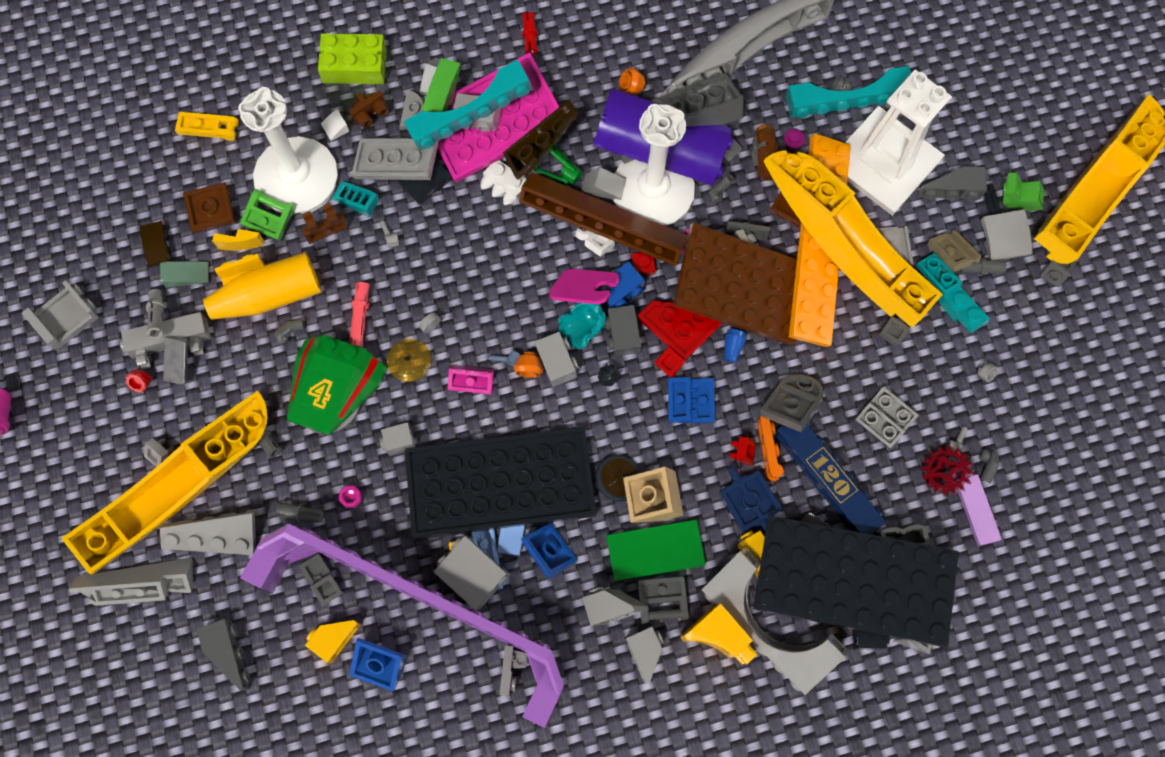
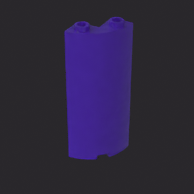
M611 88L593 146L648 164L651 144L642 137L639 125L643 113L651 104L657 103ZM723 125L686 126L683 138L675 145L668 147L665 170L714 185L716 178H721L724 166H721L726 149L730 150L734 139L730 137L732 128Z

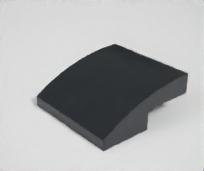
M435 157L431 180L397 181L418 204L422 205L435 190L440 191L452 178V175Z

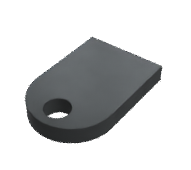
M790 375L784 378L761 408L760 416L802 433L822 403L823 387L816 379L810 376ZM801 385H807L809 388H803Z

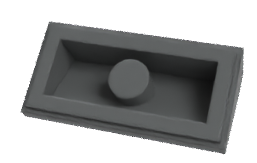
M726 221L725 234L732 236L735 231L743 229L746 236L754 234L756 240L767 241L771 227Z

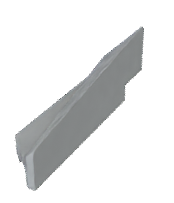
M185 558L95 573L92 576L90 574L77 576L69 590L72 593L80 592L88 596V602L95 606L163 601L168 596L167 592H192L193 559Z

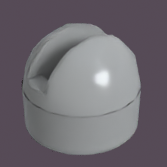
M983 363L982 368H978V375L986 382L992 381L998 373V367L991 363Z

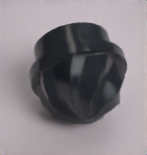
M605 364L603 368L599 369L598 379L601 385L612 386L619 381L617 378L621 373L609 365Z

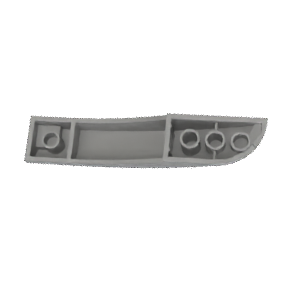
M780 0L751 14L726 30L700 51L674 78L661 96L718 73L719 75L726 73L731 80L732 74L743 63L769 44L796 30L827 19L834 0Z

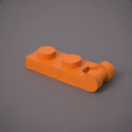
M760 416L757 421L766 476L769 481L776 482L783 475L784 469L777 461L779 447L777 443L774 444L773 440L775 426L773 422H770V419Z

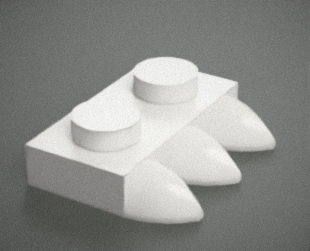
M498 160L489 165L483 172L481 189L489 188L495 184L492 189V196L497 197L505 193L503 203L508 205L519 198L522 185L526 179L517 180L511 168Z

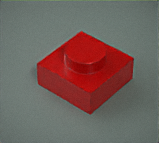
M642 252L632 253V266L641 276L655 274L654 257Z
M670 347L655 361V365L670 378H673L686 364V361Z

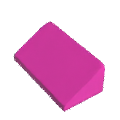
M451 365L448 374L447 390L491 395L495 370Z

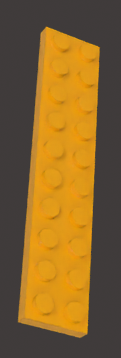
M814 133L810 136L808 155L821 162L847 185L851 145ZM802 222L789 338L829 347L832 344L839 267L815 241Z

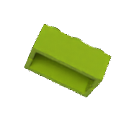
M321 34V54H319L318 72L322 82L332 84H384V64H386L387 48L383 34Z

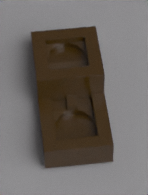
M162 221L140 226L142 244L148 266H156L160 262H170V251L166 242L165 228Z

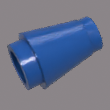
M729 329L728 334H725V361L737 363V359L747 340L745 332Z

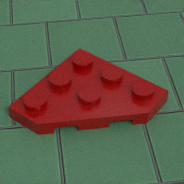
M652 301L637 315V319L685 361L724 324L674 307L673 302Z

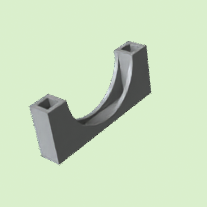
M744 547L702 591L710 603L716 605L721 603L753 640L752 642L755 644L757 651L761 655L767 656L773 662V667L790 679V684L794 689L806 695L846 658L849 650L832 633L818 642L798 646L784 644L767 635L754 620L748 600L751 579L761 562Z

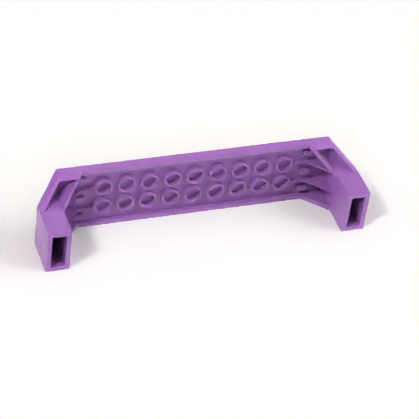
M287 524L260 540L240 578L272 594L288 564L321 553L527 653L537 686L522 717L546 728L564 689L554 655L549 645L538 640L535 643L529 640L528 635L518 630L512 632L507 629V625L495 619L491 622L486 619L487 617L477 610H466L462 603L454 599L448 601L444 599L441 593L431 588L427 591L423 589L420 583L410 578L406 581L402 579L403 576L399 575L398 572L390 568L384 570L377 562L367 557L363 560L358 553L346 547L342 550L340 549L341 546L337 545V543L325 537L320 539V536L305 527L301 530L291 524Z

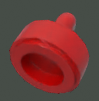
M135 369L126 376L125 380L131 390L143 392L150 385L152 376L142 370Z

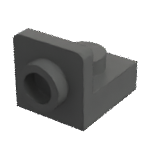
M1051 260L1041 273V277L1056 287H1060L1071 274L1077 260L1068 264H1061Z

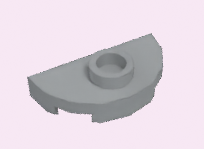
M407 90L400 123L401 130H408L404 121L419 113L424 105L421 97L410 90Z

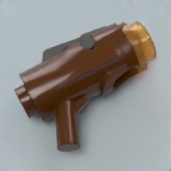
M761 125L756 128L752 140L751 162L757 166L759 178H762L764 181H771L773 178L764 160L769 155L779 152L773 127L771 125Z

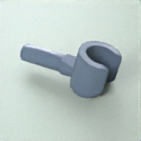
M511 351L508 357L489 355V360L505 362L514 367L520 354Z

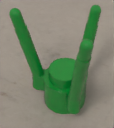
M554 146L550 153L564 165L560 172L563 178L538 168L534 172L557 180L565 186L568 183L574 185L581 177L583 171L575 166L561 150Z

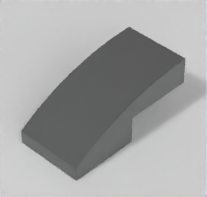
M320 553L299 565L300 570L311 585L310 588L322 607L343 594Z

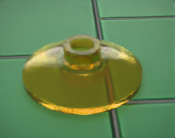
M406 339L396 343L390 349L387 356V365L395 378L405 382H412L426 375L431 366V354L422 342ZM406 355L412 356L410 361L404 360Z

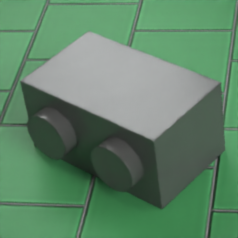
M634 305L608 309L605 329L610 330L611 337H607L609 350H613L614 357L640 353L641 342Z

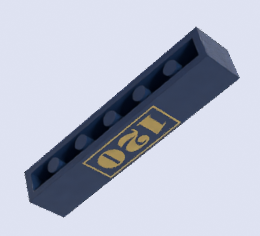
M809 422L802 433L784 425L776 430L774 436L850 531L871 535L886 523L880 509L873 507L869 502L867 493L856 486L854 477L848 471H844L839 465L838 457L827 450L824 440L819 435L814 434Z

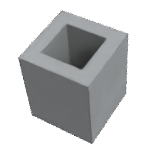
M408 422L381 430L383 437L379 438L382 451L386 450L389 456L403 453L405 448L415 447Z

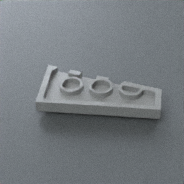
M255 509L236 514V512L228 513L221 517L213 518V516L204 517L202 520L193 521L191 519L163 524L160 527L161 549L253 555L256 550Z

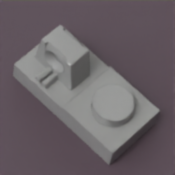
M505 646L500 686L501 696H511V691L515 692L517 677H513L512 669L526 668L527 653L514 650L513 646Z

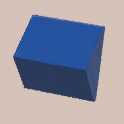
M552 523L521 538L522 545L548 582L578 561Z
M358 638L355 644L349 676L394 692L408 656Z

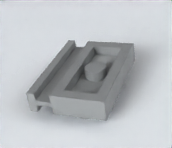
M907 226L903 228H877L893 249L913 267Z

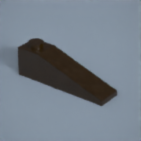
M567 100L503 152L517 180L524 179L542 164L578 115L570 100Z

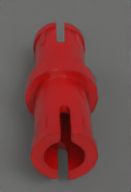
M525 12L522 14V37L525 41V54L530 52L532 55L531 50H533L535 55L538 53L536 40L538 30L535 28V14L528 12L527 17Z

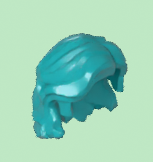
M576 303L570 310V313L563 314L558 318L560 323L558 332L561 333V336L567 338L569 346L582 349L587 346L589 340L602 331L607 319L605 312L602 311L600 304Z

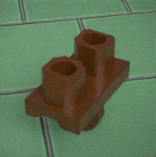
M379 90L373 95L369 93L365 96H362L360 93L355 94L357 101L352 104L353 108L349 110L352 122L355 125L359 124L364 129L372 125L373 120L370 116L375 112L379 117H384L389 113L383 94Z

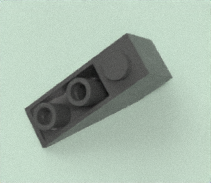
M964 166L923 185L917 197L927 200L945 198L946 200H979L987 191L985 167Z
M223 619L197 628L202 652L239 690H249L250 676L247 669L243 668L242 660H244V653L241 646H238L235 637H238V631L235 624Z

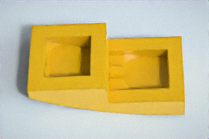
M241 229L237 230L236 237L214 233L212 240L218 249L229 251L248 250L264 244L260 233Z

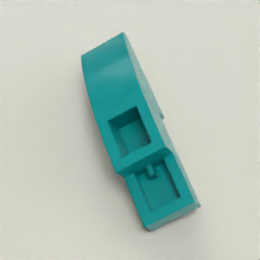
M936 253L917 263L921 275L943 294L938 299V302L954 322L959 320L970 333L989 322L990 318L961 288L963 282Z

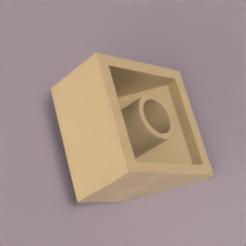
M662 467L623 478L631 523L664 521L683 516L676 471Z

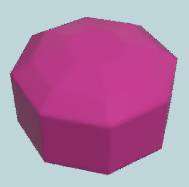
M345 486L339 492V501L346 508H356L362 502V493L355 486Z

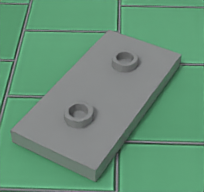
M360 138L351 176L354 179L431 180L439 142L437 141L432 147L420 151L412 138Z

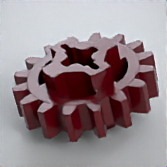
M948 446L946 451L938 447L939 453L935 454L931 451L932 458L924 459L928 465L921 468L924 472H927L922 478L925 481L930 480L926 485L929 488L934 487L936 494L942 490L944 496H948L949 491L956 496L957 489L960 488L962 491H965L963 485L965 483H972L968 476H974V472L968 469L973 467L972 462H966L969 457L967 454L961 455L962 451L959 448L953 452L951 446ZM948 457L956 458L960 462H951ZM947 467L951 469L949 470V475L945 474ZM962 474L961 478L956 481L959 475ZM935 480H944L947 485H941Z

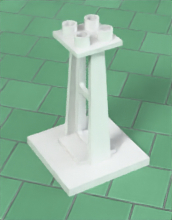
M914 70L887 100V103L891 105L888 112L878 106L845 142L851 145L847 182L892 216L945 156L924 140L933 118L952 98L945 88L937 86L930 81L925 73ZM900 113L916 124L914 131L897 120Z

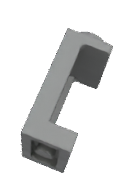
M66 280L62 282L66 288L35 312L28 307L21 313L42 339L56 351L99 318L94 311L97 307L88 298L86 300L83 299L81 295L84 292L75 283L71 285Z
M459 537L451 546L453 550L449 555H444L438 560L434 573L474 610H480L511 573L504 567H500L472 541L471 537Z

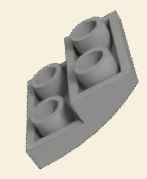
M1025 209L984 216L981 219L987 239L984 242V246L989 260H1006L1032 254L1031 234Z
M883 387L855 420L891 449L919 415Z

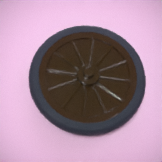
M612 455L605 458L599 464L596 471V482L599 490L607 498L613 501L624 502L627 501L623 478L639 474L641 471L630 458L622 455Z

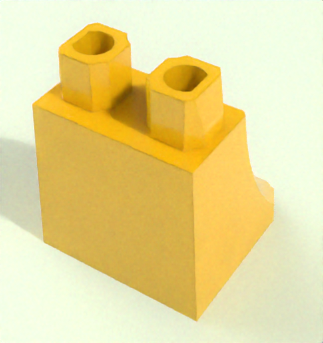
M721 603L711 607L680 636L683 642H699L714 647L728 658L735 657L741 665L744 663L748 664L757 656V653L749 645L753 640Z

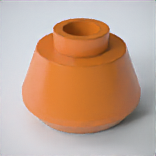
M633 67L626 69L621 74L619 80L621 92L630 95L641 93L646 85L644 76Z
M524 352V355H520L513 368L517 375L527 378L540 377L544 372L541 358L537 357V354L534 352Z

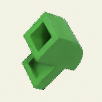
M1008 173L1007 182L1004 183L1003 204L1010 209L1043 210L1045 190L1041 182L1022 183L1017 173Z

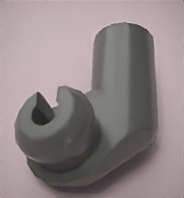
M729 173L726 174L709 191V199L713 203H719L722 200L721 194L735 181V178Z
M303 319L283 322L274 332L277 343H286L288 341L287 335L291 331L304 329Z

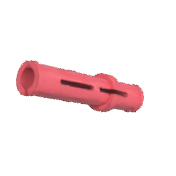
M357 282L355 285L354 301L351 304L353 314L349 344L363 348L365 318L367 309H369L368 293L370 284Z

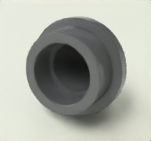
M840 76L834 80L830 87V90L851 91L852 89L848 79Z

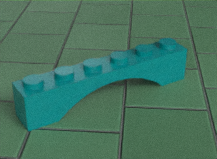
M517 59L500 68L489 87L469 104L445 112L421 111L406 119L404 123L414 143L421 151L422 149L432 147L435 142L450 137L457 130L469 127L472 122L489 116L492 111L506 107L516 98L526 96L533 88Z
M906 66L889 69L876 82L864 88L851 91L828 90L811 83L790 85L785 95L790 117L804 118L812 114L823 115L830 111H845L854 107L864 108L872 104H886L892 94L911 75L910 68Z

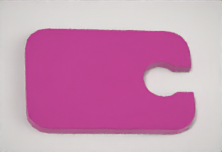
M568 269L557 279L549 291V296L552 300L602 304L606 302L611 293L605 290L596 291L597 287L601 285L616 287L620 279L618 274L614 272Z

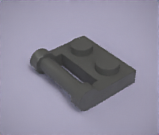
M684 577L637 581L639 601L645 605L679 602V609L640 613L641 624H647L649 621L676 618L688 620Z

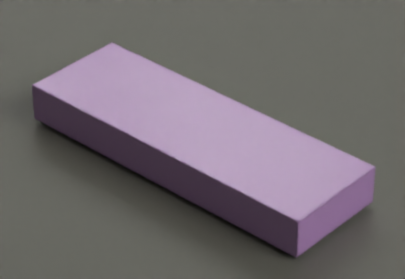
M978 474L969 476L968 479L972 483H965L963 485L965 491H962L960 488L957 491L976 544L979 547L1000 541L1002 539Z

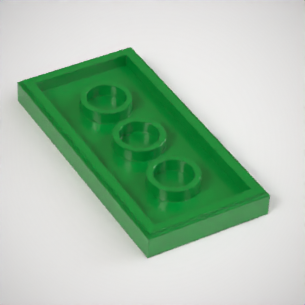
M697 520L606 535L614 582L706 566Z

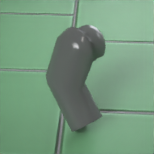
M985 449L979 455V459L984 461L986 466L980 479L991 484L999 465L996 454Z

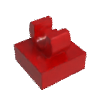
M739 437V442H731V446L737 448V453H729V457L740 461L744 465L753 466L756 443L748 437Z

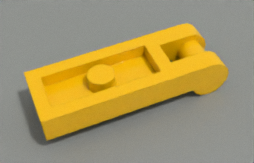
M179 112L175 131L179 135L223 138L228 141H234L236 137L234 131L238 127L239 120L232 116ZM221 125H226V129H221Z

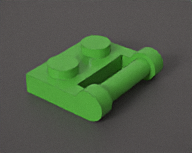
M255 189L240 224L281 241L296 206L291 203H283L263 194V191ZM262 202L283 212L278 217L257 208L258 203Z

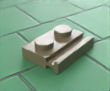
M952 230L950 234L945 233L929 239L928 247L936 253L952 272L971 266L973 262H980L981 255L956 230Z

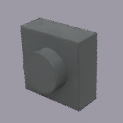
M892 316L879 333V336L897 348L911 328Z

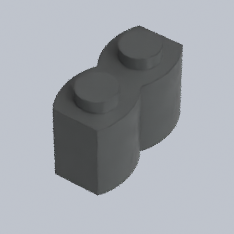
M911 525L904 529L890 527L876 534V536L923 545L930 543L927 527L923 525Z

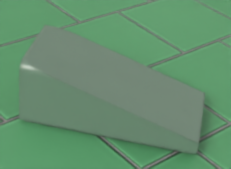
M160 262L161 283L166 288L209 283V263Z

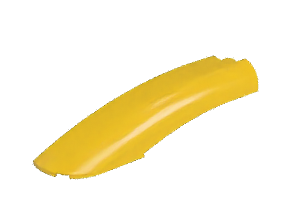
M1150 94L1143 99L1099 151L1040 227L1034 239L1050 251L1046 256L1048 259L1061 264L1076 261L1112 211L1141 175L1150 167L1164 147L1165 119L1163 116L1165 112Z
M787 150L779 151L765 158L764 163L786 201L825 253L858 288L890 317L896 313L913 328L943 294L893 249L854 197L856 193L821 162L802 152L793 154L787 153Z
M256 391L182 442L179 448L128 491L61 538L90 576L177 514L258 444L267 425V409L259 391Z

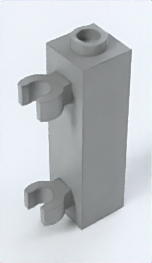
M201 312L162 321V336L159 339H150L148 337V325L121 331L120 347L132 359L136 358V363L138 366L141 365V369L151 367L149 354L164 351V337L188 338L191 353L194 352V356L203 355L204 351L201 342L211 339L208 321Z

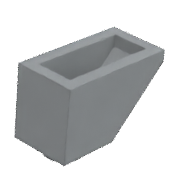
M653 627L625 639L644 684L651 681L662 651L661 644L664 643L658 630L654 631Z

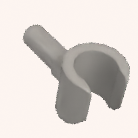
M380 221L388 247L399 246L397 233L390 234L385 221Z
M962 427L956 442L949 440L946 449L948 446H951L953 452L957 448L961 450L963 447L962 440L968 429Z

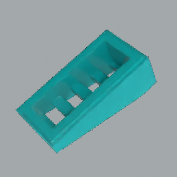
M344 181L341 182L332 197V200L367 217H370L380 201L378 194ZM344 189H347L348 191L344 197H340ZM352 192H354V195L352 196V198H351L350 200H348V197L350 196V194H351ZM358 195H360L361 197L356 203L355 200L357 199ZM364 199H368L365 205H362Z

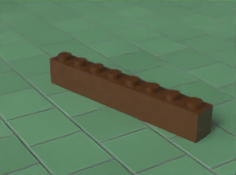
M531 172L522 185L519 203L674 266H677L683 254L688 237L684 233Z

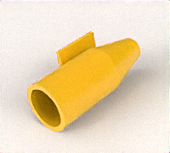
M306 251L268 265L263 263L258 254H249L238 261L225 262L220 267L214 268L217 275L221 278L223 286L205 297L203 303L208 316L213 320L260 315L322 292Z

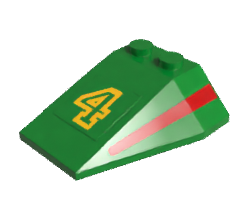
M326 335L305 339L295 358L287 421L330 436L379 387L387 367L366 349Z

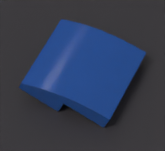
M668 378L669 423H716L715 379Z

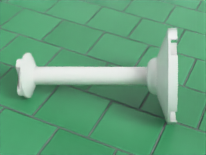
M261 87L249 94L239 104L240 117L245 126L251 130L264 132L271 145L257 160L253 172L255 189L261 190L263 194L283 203L294 204L296 206L294 214H303L308 211L312 213L325 205L335 193L338 168L334 157L327 147L314 139L299 136L286 137L281 124L287 114V105L280 94L267 87ZM266 205L277 213L282 214L283 212L269 205Z
M651 104L643 113L639 125L642 137L651 144L648 164L638 160L619 164L615 174L625 178L626 183L622 199L612 200L619 208L667 226L687 215L694 201L695 183L692 178L665 170L668 147L678 143L685 134L686 122L684 113L669 105Z

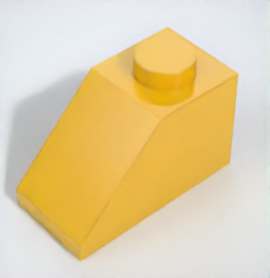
M352 620L321 625L318 629L314 628L306 638L308 642L305 646L325 662L332 664L360 628L361 624Z

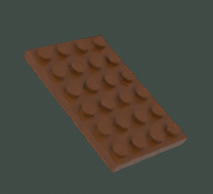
M692 223L688 232L673 306L792 346L796 343V339L789 338L797 259Z

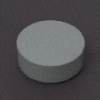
M430 313L420 322L419 328L427 334L439 325L441 318L436 313Z

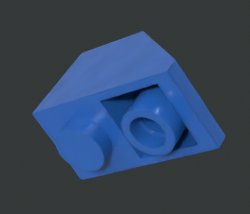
M629 261L614 272L618 274L620 281L616 287H610L611 295L609 296L608 309L624 307L627 304L626 301L632 297L637 298L644 291L645 280Z

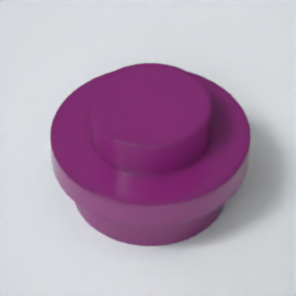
M790 129L785 133L784 143L789 149L795 150L803 146L805 136L800 130Z

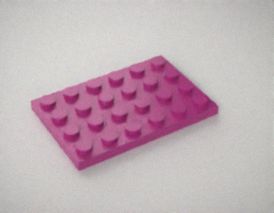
M530 52L518 58L533 90L529 91L526 96L518 97L502 108L497 131L483 132L477 128H461L450 137L438 141V149L456 183L504 158L503 152L559 108ZM498 70L455 92L453 103L448 106V111L453 110L457 93L480 96L494 80Z

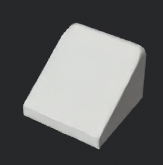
M338 109L333 111L321 123L330 141L349 132L347 124Z

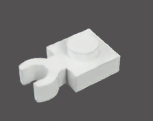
M579 228L576 230L575 236L580 240H585L584 245L600 257L615 245V241L583 229L582 231Z

